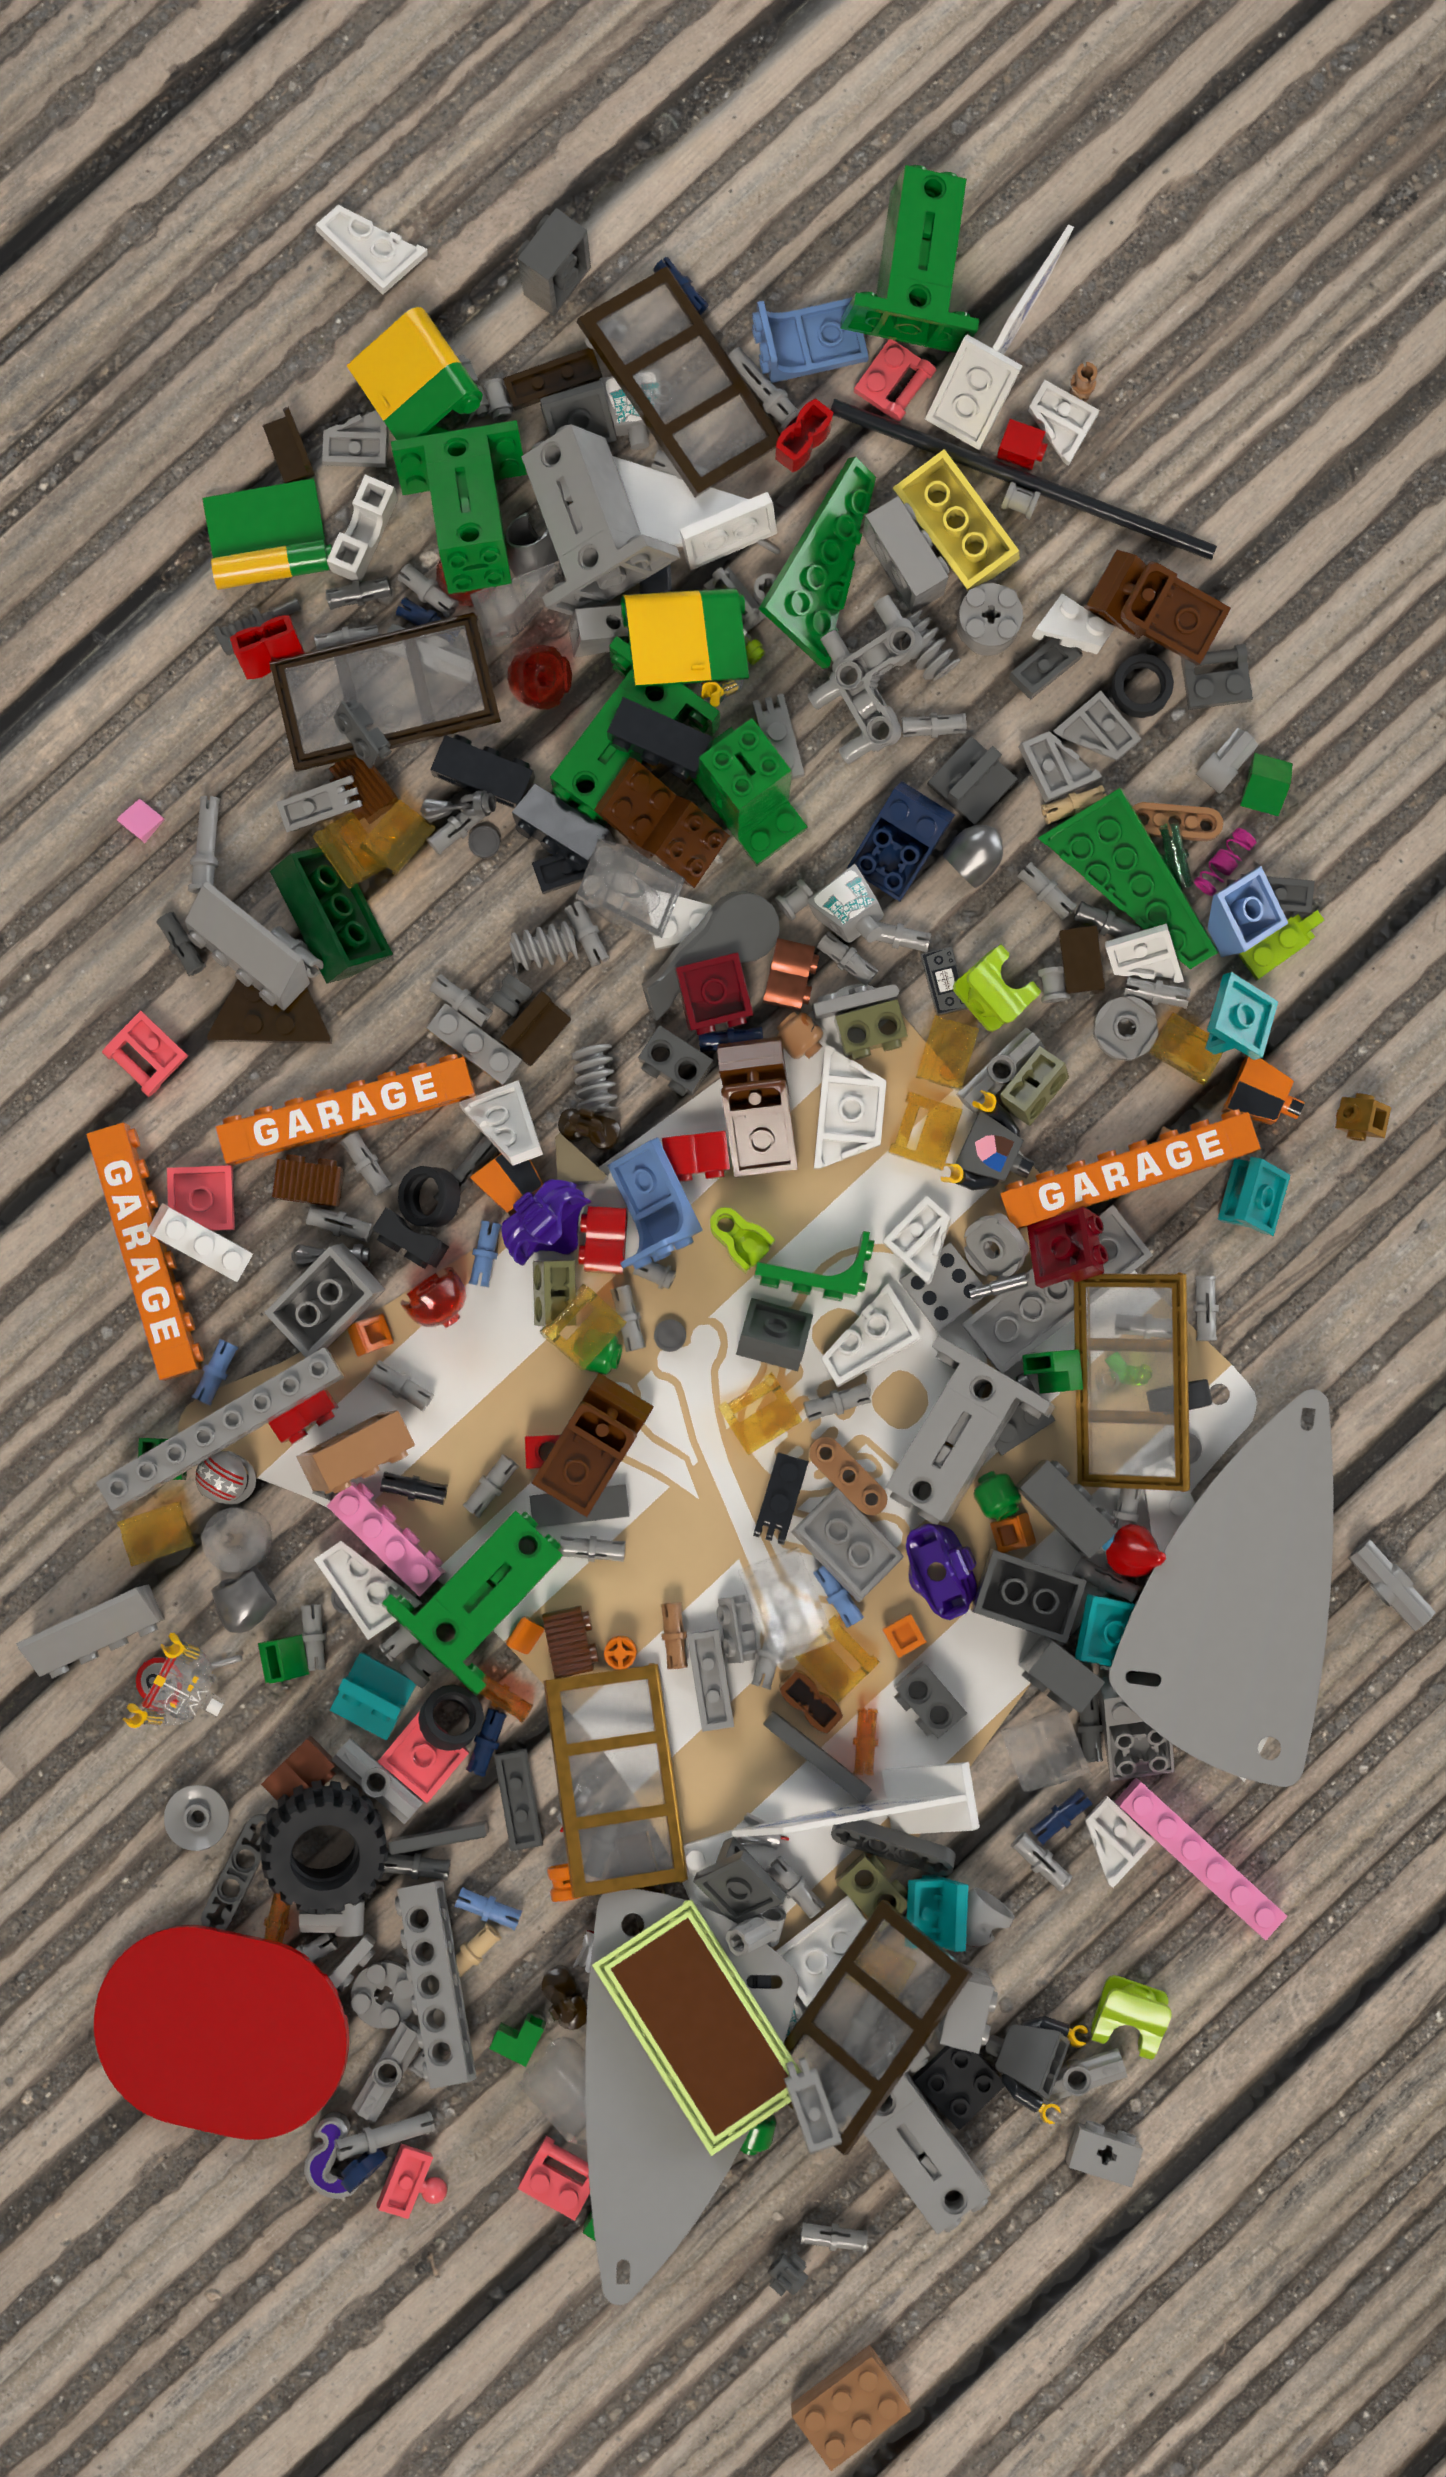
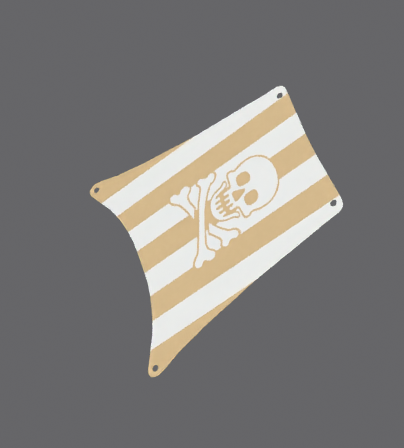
M854 984L846 986L837 991L836 996L838 998L849 995L850 989L865 985ZM867 985L868 990L875 989L873 986ZM812 1011L808 1015L824 1031V1035L819 1041L823 1047L810 1059L805 1055L799 1059H794L783 1048L798 1169L734 1177L721 1088L723 1086L720 1078L598 1167L608 1176V1180L605 1183L576 1186L577 1189L583 1191L584 1197L588 1198L591 1203L585 1205L580 1212L578 1247L572 1254L565 1255L552 1251H539L534 1253L527 1260L526 1264L522 1266L516 1263L509 1254L501 1231L495 1249L498 1256L497 1260L493 1259L489 1287L480 1286L483 1273L479 1274L477 1285L469 1284L475 1256L472 1255L473 1250H471L385 1306L356 1321L358 1322L383 1313L394 1344L358 1357L346 1329L327 1348L344 1376L343 1379L326 1388L339 1407L333 1411L335 1417L321 1427H318L317 1423L311 1425L306 1429L308 1435L293 1445L290 1441L281 1443L267 1423L221 1450L231 1451L247 1460L253 1466L256 1478L307 1497L327 1507L330 1500L313 1494V1490L296 1456L380 1412L398 1410L415 1446L406 1450L408 1453L407 1457L392 1464L390 1461L378 1465L380 1471L364 1479L362 1477L353 1478L350 1482H355L357 1485L360 1482L363 1483L374 1494L371 1499L380 1508L382 1505H385L396 1515L397 1519L394 1522L403 1530L406 1527L409 1528L420 1539L418 1545L426 1553L431 1550L443 1561L444 1564L441 1567L446 1572L438 1580L445 1585L515 1510L520 1515L525 1511L532 1517L529 1496L547 1493L531 1484L540 1468L526 1469L524 1436L561 1435L598 1373L583 1370L579 1367L578 1357L573 1356L577 1337L583 1338L590 1329L617 1336L618 1344L623 1345L618 1368L612 1369L609 1374L604 1376L654 1406L646 1422L638 1432L635 1441L607 1486L626 1484L630 1516L538 1527L536 1530L544 1538L547 1534H550L559 1544L561 1536L590 1539V1536H597V1539L625 1541L624 1562L595 1559V1562H589L587 1558L562 1557L494 1629V1632L506 1643L523 1616H528L544 1627L543 1613L581 1605L583 1612L589 1611L592 1630L587 1631L589 1644H596L599 1662L593 1663V1671L566 1677L619 1670L608 1665L605 1661L604 1650L609 1640L620 1635L632 1639L637 1649L636 1658L628 1668L648 1666L650 1663L658 1664L683 1844L736 1828L741 1829L753 1826L744 1820V1816H747V1813L766 1822H773L845 1805L862 1803L763 1725L772 1711L783 1717L865 1782L872 1791L864 1802L886 1800L882 1770L963 1762H969L970 1767L1031 1685L1028 1680L1021 1676L1025 1670L1019 1666V1663L1039 1639L1040 1634L973 1613L970 1610L973 1601L967 1613L952 1620L943 1619L935 1614L927 1601L913 1590L908 1576L907 1537L912 1530L919 1526L933 1523L919 1516L917 1513L920 1508L914 1504L908 1508L890 1498L889 1496L892 1491L886 1488L887 1483L956 1370L936 1358L938 1352L932 1347L938 1336L942 1337L996 1369L961 1324L997 1295L985 1296L937 1332L899 1282L912 1270L888 1249L882 1241L928 1196L951 1218L943 1247L951 1242L983 1285L989 1284L991 1281L998 1280L996 1278L999 1276L989 1274L986 1277L971 1266L964 1252V1247L967 1246V1236L964 1238L965 1232L971 1224L983 1216H993L994 1214L1001 1213L1008 1218L1000 1194L1006 1191L1005 1185L1023 1180L1024 1185L1036 1182L1035 1176L1040 1174L1034 1166L1027 1179L1010 1171L1004 1183H998L994 1188L974 1191L955 1183L941 1181V1176L950 1177V1168L945 1167L944 1164L956 1163L979 1112L974 1114L961 1102L956 1094L964 1086L903 1015L908 1037L905 1041L901 1042L902 1047L890 1051H884L883 1047L870 1050V1056L854 1060L869 1072L875 1073L886 1080L880 1146L821 1169H814L825 1046H831L840 1054H844L834 1022L835 1016L815 1020ZM885 1019L879 1022L878 1028L881 1033L891 1035L896 1031V1026L891 1020ZM852 1028L847 1032L848 1039L853 1043H861L865 1040V1034L859 1028ZM852 1055L847 1056L848 1059L853 1060ZM726 1131L730 1171H724L725 1177L705 1179V1174L692 1175L693 1181L680 1183L703 1231L692 1236L694 1241L692 1244L676 1250L674 1246L675 1250L671 1252L670 1256L655 1262L664 1267L670 1265L672 1270L676 1271V1276L669 1289L665 1287L659 1289L658 1284L634 1275L633 1265L624 1268V1274L584 1271V1265L578 1264L579 1246L585 1245L586 1233H581L580 1231L581 1214H587L588 1206L627 1208L607 1166L608 1164L655 1138H659L662 1144V1138ZM727 1207L735 1210L747 1222L757 1224L765 1229L775 1239V1243L760 1260L761 1263L825 1276L836 1275L850 1268L856 1259L862 1232H870L869 1239L875 1240L871 1259L864 1261L862 1271L868 1272L865 1291L863 1293L858 1292L855 1299L843 1296V1300L839 1302L822 1298L823 1292L811 1290L810 1295L791 1292L792 1286L779 1284L778 1289L759 1285L760 1279L754 1278L756 1266L750 1267V1270L745 1274L732 1262L726 1247L713 1236L710 1228L711 1216L717 1209ZM629 1210L625 1260L635 1255L639 1248L638 1230ZM727 1218L720 1220L717 1226L723 1232H729L733 1229L734 1224ZM1027 1227L1018 1230L1029 1245V1252L1025 1256L1023 1265L1011 1276L1023 1272L1027 1273L1033 1268ZM992 1241L991 1250L994 1252L998 1250L1000 1254L998 1245ZM533 1261H575L576 1325L548 1327L534 1325ZM1134 1270V1271H1133L1132 1273H1130V1274H1138V1273ZM889 1283L921 1336V1340L842 1386L837 1387L821 1358ZM625 1285H630L636 1312H640V1329L646 1345L645 1348L630 1352L625 1350L620 1325H617L615 1321L617 1313L610 1291ZM1112 1287L1090 1305L1091 1338L1144 1339V1336L1116 1334L1117 1313L1145 1317L1146 1314H1153V1317L1172 1319V1306L1153 1288ZM751 1298L813 1314L805 1351L798 1372L736 1355ZM1074 1318L1029 1354L1075 1350ZM665 1320L678 1321L686 1331L685 1343L680 1349L673 1352L660 1349L654 1340L656 1327ZM1187 1322L1188 1382L1207 1379L1209 1389L1215 1384H1223L1230 1391L1228 1401L1222 1405H1216L1212 1402V1405L1189 1410V1433L1195 1435L1202 1446L1200 1457L1197 1461L1190 1464L1191 1493L1233 1442L1249 1427L1255 1415L1257 1400L1255 1392L1249 1383L1208 1341H1196L1197 1330ZM1152 1336L1151 1339H1173V1338L1153 1337V1336ZM1091 1350L1092 1409L1151 1411L1147 1391L1174 1385L1173 1352L1119 1351L1126 1363L1132 1367L1131 1381L1128 1384H1124L1119 1381L1105 1360L1117 1351ZM299 1352L279 1364L219 1387L211 1402V1406L195 1399L186 1406L181 1414L178 1433L305 1359L304 1355ZM1023 1358L1003 1374L1016 1381L1015 1377L1024 1372ZM379 1360L401 1375L407 1374L411 1377V1381L434 1394L432 1401L425 1411L422 1412L401 1397L395 1398L386 1387L368 1378L371 1370ZM1029 1374L1027 1376L1039 1396L1055 1406L1052 1416L1056 1421L1000 1456L994 1446L948 1523L942 1521L938 1523V1525L948 1527L954 1531L962 1547L968 1546L971 1548L977 1562L973 1569L977 1588L990 1549L998 1551L990 1525L991 1522L997 1520L985 1517L973 1496L975 1488L979 1485L977 1480L984 1474L994 1471L996 1475L1008 1474L1016 1485L1041 1460H1049L1050 1462L1053 1460L1054 1462L1058 1461L1069 1472L1070 1475L1066 1479L1072 1485L1077 1484L1076 1390L1040 1394L1038 1374ZM863 1383L866 1384L871 1403L844 1410V1414L838 1416L835 1413L810 1422L808 1421L803 1402L829 1395L830 1391L836 1389L839 1392ZM984 1384L980 1387L978 1394L981 1399L987 1398L992 1394V1384ZM1093 1422L1094 1473L1142 1475V1468L1170 1455L1169 1443L1174 1437V1425ZM822 1437L836 1440L885 1490L887 1494L885 1509L877 1515H864L904 1556L860 1602H857L850 1594L864 1618L846 1628L833 1604L827 1602L826 1598L828 1596L813 1574L815 1570L823 1565L791 1533L836 1488L810 1460L809 1450L812 1443ZM546 1442L541 1446L540 1456L542 1459L546 1460L555 1445L554 1443ZM823 1447L819 1453L820 1457L824 1460L829 1459L832 1455L831 1449ZM778 1452L809 1462L784 1545L778 1544V1536L781 1531L777 1529L774 1531L772 1541L765 1540L769 1528L767 1526H762L763 1529L759 1538L753 1536ZM504 1454L508 1457L507 1459H512L519 1468L514 1471L501 1488L503 1490L501 1495H496L483 1511L481 1517L478 1518L474 1515L475 1513L469 1512L463 1504L467 1502L481 1484L479 1482L480 1478L483 1475L487 1476L499 1461L501 1455ZM851 1470L844 1471L842 1475L843 1480L847 1483L852 1482L855 1478L854 1472ZM384 1472L411 1478L413 1475L420 1476V1480L448 1485L444 1505L419 1499L410 1501L405 1496L380 1492ZM929 1483L923 1484L919 1489V1496L922 1500L929 1498L932 1493ZM1083 1487L1093 1497L1089 1502L1095 1508H1104L1111 1516L1113 1515V1510H1117L1121 1488ZM1142 1489L1137 1509L1139 1518L1135 1524L1144 1526L1149 1530L1148 1510L1146 1508L1144 1489ZM869 1493L866 1495L865 1501L868 1505L876 1504V1494ZM1021 1495L1022 1498L1018 1504L1019 1510L1012 1516L1028 1513L1036 1543L1025 1548L1005 1552V1554L1074 1576L1072 1573L1081 1555ZM525 1539L518 1543L519 1550L523 1554L530 1555L536 1550L534 1543L530 1540ZM1102 1547L1090 1559L1084 1557L1106 1570L1108 1568L1112 1569L1107 1562L1106 1551ZM932 1563L928 1567V1575L931 1579L940 1581L946 1576V1568L941 1563ZM1086 1582L1069 1638L1082 1623L1087 1594L1104 1597L1107 1592L1101 1593L1097 1591L1098 1587ZM745 1595L746 1601L750 1602L753 1623L742 1625V1630H754L757 1651L763 1647L769 1621L778 1624L775 1637L777 1636L780 1624L789 1627L780 1653L783 1658L781 1662L777 1663L771 1685L772 1688L769 1690L762 1687L765 1674H763L760 1687L751 1684L760 1657L757 1653H755L756 1659L744 1661V1663H728V1659L723 1653L734 1727L702 1732L688 1639L685 1638L688 1667L667 1669L665 1640H662L661 1636L664 1633L661 1604L682 1602L684 1631L690 1634L719 1629L722 1645L724 1635L722 1625H720L717 1619L718 1599ZM910 1613L927 1643L898 1658L882 1629ZM545 1628L529 1654H523L510 1648L543 1685L544 1680L555 1679ZM1049 1638L1060 1647L1065 1644L1064 1642ZM922 1661L967 1712L962 1719L938 1739L933 1733L927 1737L915 1722L920 1718L915 1711L910 1708L906 1712L894 1698L898 1693L894 1685ZM794 1669L806 1673L814 1681L818 1691L832 1697L840 1707L843 1718L828 1734L815 1729L806 1719L804 1711L795 1709L783 1698L779 1685ZM646 1679L560 1691L562 1705L593 1740L653 1731ZM922 1681L912 1682L908 1689L909 1695L913 1698L922 1697L926 1692L925 1683ZM935 1706L930 1711V1720L935 1723L943 1722L947 1717V1709L943 1706ZM655 1743L603 1751L633 1793L640 1807L663 1804ZM889 1815L864 1819L891 1829ZM665 1816L648 1819L671 1859ZM833 1825L781 1834V1836L788 1837L789 1840L780 1839L777 1850L768 1846H743L765 1871L777 1857L781 1856L799 1877L803 1876L807 1880L806 1885L825 1903L821 1911L810 1919L792 1898L788 1899L785 1896L784 1902L779 1906L785 1910L786 1919L779 1943L771 1947L775 1951L847 1896L836 1884L835 1879L863 1851L842 1845L833 1840L831 1837ZM909 1834L915 1837L920 1836V1834ZM737 1837V1841L740 1844L753 1843L750 1841H743L739 1837ZM864 1852L869 1858L873 1855V1854ZM876 1856L887 1868L883 1873L890 1879L899 1863ZM860 1870L855 1875V1882L862 1886L868 1885L872 1881L873 1874L868 1870ZM775 1880V1883H776L783 1891H785V1890L779 1885V1883ZM684 1881V1882H683V1885H684V1888H685V1890H686V1893H687V1895H688V1897H689V1894H688V1891H687V1888H686V1884H685V1881ZM771 1975V1989L780 1988L783 1983L781 1977Z

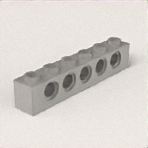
M435 1881L397 1889L398 1896L395 1898V1907L397 1914L402 1916L404 1929L401 1930L400 1935L403 1948L407 1949L409 1962L406 1963V1973L408 1980L413 1982L415 1995L412 1996L411 2003L414 2014L418 2015L420 2028L417 2030V2040L419 2047L424 2049L426 2061L423 2062L422 2066L424 2079L426 2082H429L430 2089L473 2081L477 2077L460 1976L457 1968L444 1881ZM421 1909L425 1910L429 1917L428 1924L425 1927L420 1926L417 1921V1914ZM426 1942L430 1943L434 1948V1956L431 1960H427L422 1953ZM432 1975L440 1983L436 1994L431 1992L428 1987V1980ZM436 2009L442 2010L445 2015V2023L442 2027L434 2022L433 2015ZM442 2042L448 2044L451 2049V2055L448 2060L443 2059L439 2054V2046Z

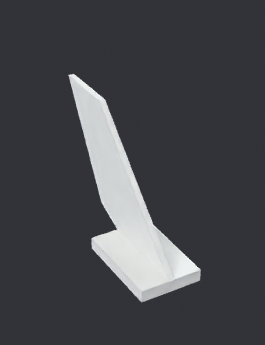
M612 456L641 534L677 547H683L690 570L777 534L773 502L768 492L752 499H746L711 488L695 498L682 479H678L677 476Z

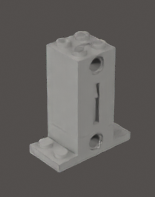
M572 424L560 427L555 435L545 441L534 444L531 448L532 450L521 456L566 581L555 584L552 587V591L542 596L546 608L573 616L575 609L600 607L681 558L677 546L641 534L605 437Z
M940 1336L936 1338L932 1345L938 1352L936 1358L956 1370L886 1485V1488L892 1491L889 1496L890 1498L908 1508L914 1504L920 1508L917 1513L919 1516L936 1525L940 1521L945 1523L950 1521L1020 1402H1022L1020 1408L1037 1419L1041 1415L1049 1418L1055 1409V1406L1048 1400ZM984 1384H992V1394L987 1398L981 1399L978 1394L980 1387ZM929 1483L932 1493L929 1498L922 1500L919 1496V1489L923 1484Z
M907 2039L867 2070L880 2080ZM925 2043L863 2133L938 2235L944 2230L947 2233L955 2229L961 2223V2217L970 2210L976 2212L984 2207L988 2202L987 2197L991 2193L985 2177L908 2073L909 2070L912 2073L918 2071L928 2062L926 2057L930 2055L927 2043ZM854 2078L827 2099L839 2130L848 2122L847 2117L849 2115L852 2118L855 2116L871 2093L857 2078ZM949 2191H957L954 2195H946Z

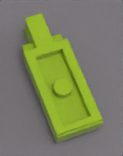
M1318 910L1304 920L1299 914L1293 918L1290 917L1287 920V925L1238 955L1256 981L1310 943L1309 941L1315 938L1311 930L1325 921Z

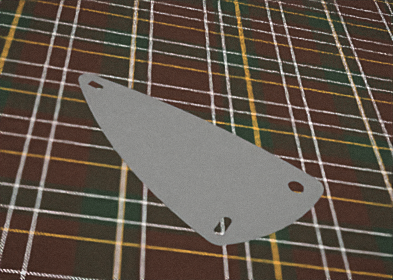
M1316 1389L1302 1392L1264 1425L1229 1461L1192 1507L1163 1552L1166 1554V1560L1161 1566L1154 1568L1146 1582L1120 1640L1109 1672V1681L1116 1693L1146 1724L1169 1742L1217 1769L1242 1778L1280 1787L1294 1785L1299 1781L1304 1771L1321 1682L1329 1615L1334 1500L1332 1441L1328 1399L1325 1394ZM1302 1407L1315 1409L1314 1425L1310 1431H1305L1301 1428ZM1131 1670L1156 1673L1160 1675L1161 1683L1156 1687L1131 1684L1126 1681L1125 1676ZM1265 1737H1273L1281 1745L1279 1756L1273 1760H1266L1259 1754L1258 1745Z
M639 1889L602 1894L598 1901L587 2000L585 2110L590 2197L602 2289L605 2298L614 2305H624L631 2301L676 2250L713 2198L749 2133L747 2131L710 2156L592 1967L594 1963L633 1938L626 1935L621 1927L622 1920L626 1915L630 1913L640 1915L644 1921V1931L682 1906L683 1902L686 1901L666 1894ZM695 1904L747 1987L746 1981L750 1975H777L781 1977L783 1983L778 1989H756L750 1987L748 1989L784 2044L799 1987L796 1971L767 1944L747 1955L736 1956L729 1949L726 1934L729 1929L738 1924L719 1913ZM620 2260H627L630 2264V2284H616L617 2263Z

